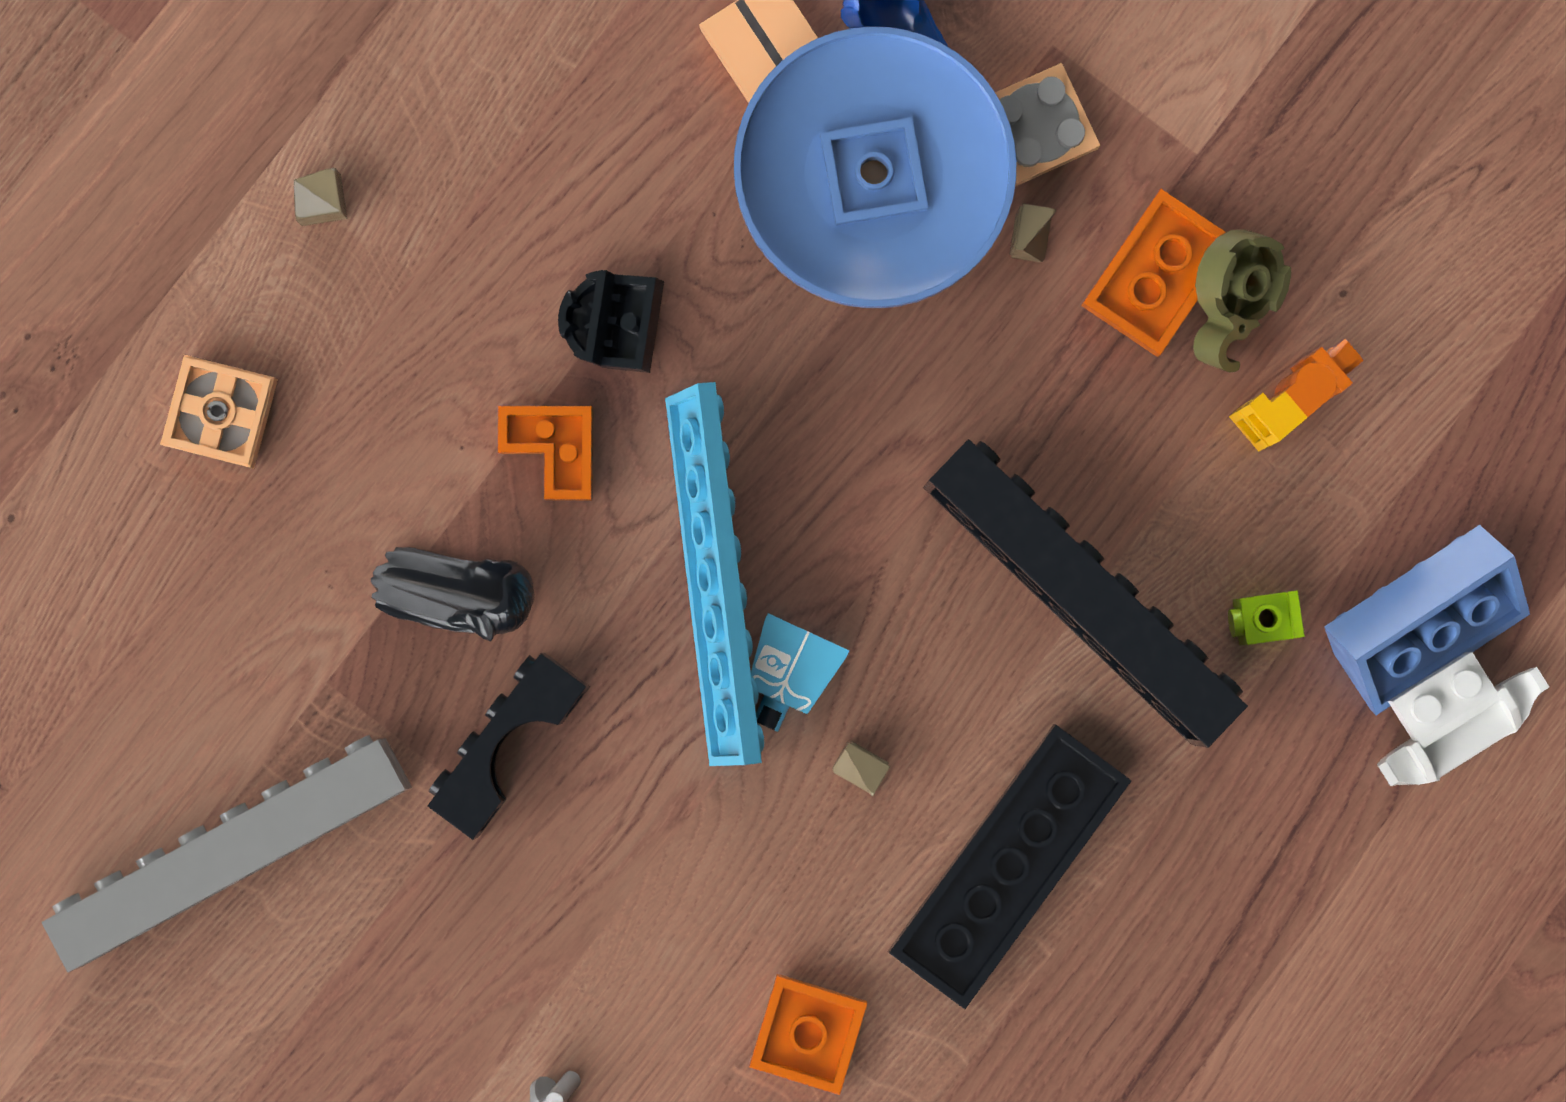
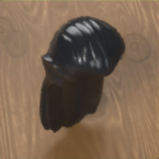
M396 547L394 551L386 552L385 557L388 562L377 566L372 573L371 584L377 591L372 594L371 598L376 600L375 607L397 619L410 620L435 628L455 632L476 633L490 642L496 634H505L518 629L527 620L534 602V586L530 574L522 565L511 560H501V562L492 559H485L481 562L469 561L411 547Z

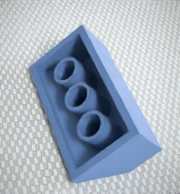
M1478 525L1465 535L1457 537L1451 544L1430 558L1416 564L1410 571L1387 586L1381 587L1372 596L1349 611L1341 613L1324 628L1335 657L1370 710L1375 715H1378L1390 707L1388 702L1390 699L1465 652H1474L1530 615L1515 556L1481 525Z

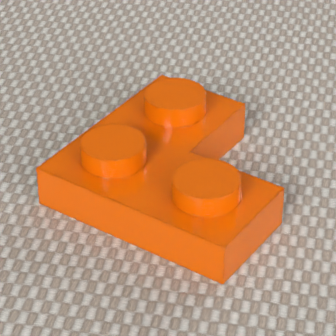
M498 406V453L544 454L545 500L592 501L593 407Z

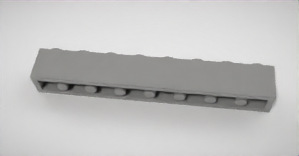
M370 735L365 736L345 747L344 749L348 756L334 764H331L329 758H325L303 770L306 779L290 787L287 780L282 781L261 793L265 800L264 802L251 809H248L246 803H242L221 814L219 817L223 824L207 832L204 825L179 837L178 841L181 847L165 855L163 849L159 848L138 859L136 863L139 869L123 877L119 870L94 883L98 892L82 900L79 893L52 906L55 915L41 923L66 971L69 973L83 967L412 788L387 739H378L373 742Z

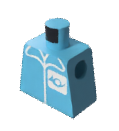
M768 613L764 621L751 670V677L756 680L758 692L764 694L756 711L757 723L778 732L789 707L808 714L846 659L849 650Z

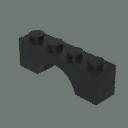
M540 653L537 659L530 655L526 658L513 676L519 682L508 697L501 693L485 714L491 721L480 735L473 731L467 737L457 752L462 757V760L452 773L445 769L428 791L434 795L428 807L472 840L481 835L506 801L496 776V758L505 738L513 730L529 722L539 721L556 725L563 724L590 687L546 653Z

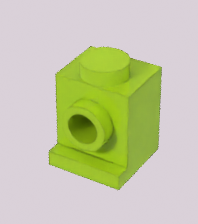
M1298 590L1233 599L1234 609L1228 610L1229 629L1232 637H1238L1239 646L1305 637ZM1265 609L1271 611L1273 617V624L1268 628L1264 627L1259 621L1260 613Z

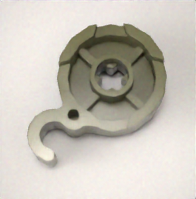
M1245 229L1230 230L1217 237L1206 249L1198 266L1195 283L1198 302L1208 316L1207 322L1198 330L1194 338V355L1199 361L1226 372H1236L1239 370L1240 362L1230 359L1226 355L1228 346L1235 340L1246 339L1254 328L1260 326L1258 320L1262 319L1269 310L1277 312L1289 291L1292 272L1290 266L1284 265L1281 250L1285 248L1280 242L1271 237Z

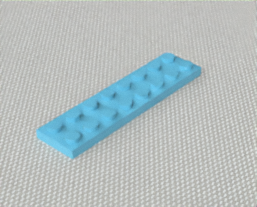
M716 382L697 383L665 398L709 766L762 763L761 752L764 749V734L756 719L755 705L758 702L759 693L756 680L751 677L749 661L753 651V643L750 632L745 629L743 610H745L747 605V594L743 583L739 579L738 563L741 559V545L738 537L734 535L732 516L735 512V497L733 491L728 488L726 473L730 462V454L726 442L722 440L721 422L724 417V405L721 396L717 394Z

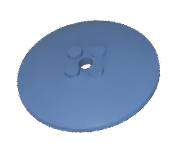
M869 26L850 28L817 38L787 56L768 74L751 98L741 120L734 151V180L736 195L745 224L757 246L779 272L806 291L835 303L860 308H889L916 303L932 297L954 285L979 264L996 241L1009 214L1016 184L1017 160L1015 142L1005 110L992 87L970 62L956 51L925 35L904 29ZM868 161H879L886 167L887 177L884 181L878 184H871L862 178L860 169Z

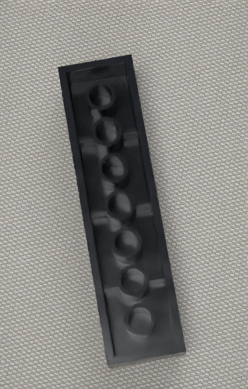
M968 439L928 480L923 489L1187 742L1194 746L1209 748L1248 707L1239 698L1243 693L1240 686L1222 672L1220 675L1212 672L1204 664L1209 658L1196 644L1189 639L1183 642L1169 631L1174 626L1170 619L1154 606L1150 609L1144 607L1135 598L1139 593L1138 589L1122 574L1117 573L1113 576L1100 565L1104 557L1086 540H1083L1081 543L1076 542L1066 532L1070 527L1068 522L1053 508L1048 507L1046 510H1043L1031 499L1035 491L1017 474L1009 478L997 466L1001 459L988 445L982 441L975 445Z

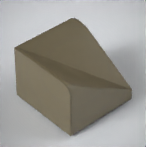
M336 168L325 169L294 180L295 217L301 226L348 219L341 174Z
M1022 204L1019 207L1015 216L1009 253L1011 258L1034 262L1044 261L1050 223L1056 209Z
M847 741L833 766V772L873 796L890 766L887 761L853 741Z

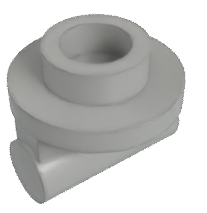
M567 1071L557 1083L548 1077H539L530 1086V1102H567L580 1085V1076L574 1071Z

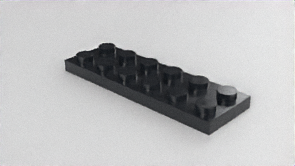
M1053 724L888 950L889 954L963 1009H966L1132 780L1059 726Z

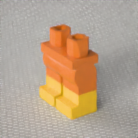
M1346 339L1327 351L1320 347L1290 368L1293 373L1278 383L1275 395L1270 399L1264 393H1261L1239 407L1229 418L1259 452L1281 441L1330 398L1347 389L1353 383L1347 374L1363 362V359Z

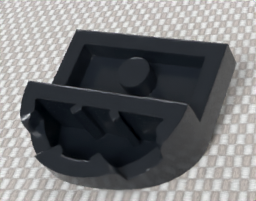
M607 270L586 274L587 279L574 291L568 290L561 302L558 314V327L561 337L566 339L569 347L574 352L573 355L581 360L607 369L650 373L664 281L656 277L617 275Z

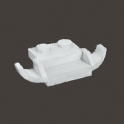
M1465 652L1388 701L1411 739L1389 752L1377 765L1390 786L1420 785L1439 781L1442 776L1502 738L1517 732L1529 716L1534 701L1544 690L1549 688V685L1539 669L1535 667L1520 672L1493 686L1473 652Z

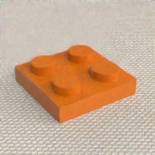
M777 974L749 1067L840 1095L867 1007V1001Z

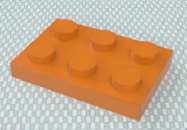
M1160 189L1081 306L1156 357H1159L1198 300L1195 283L1198 266L1206 249L1217 237L1226 232L1163 189Z

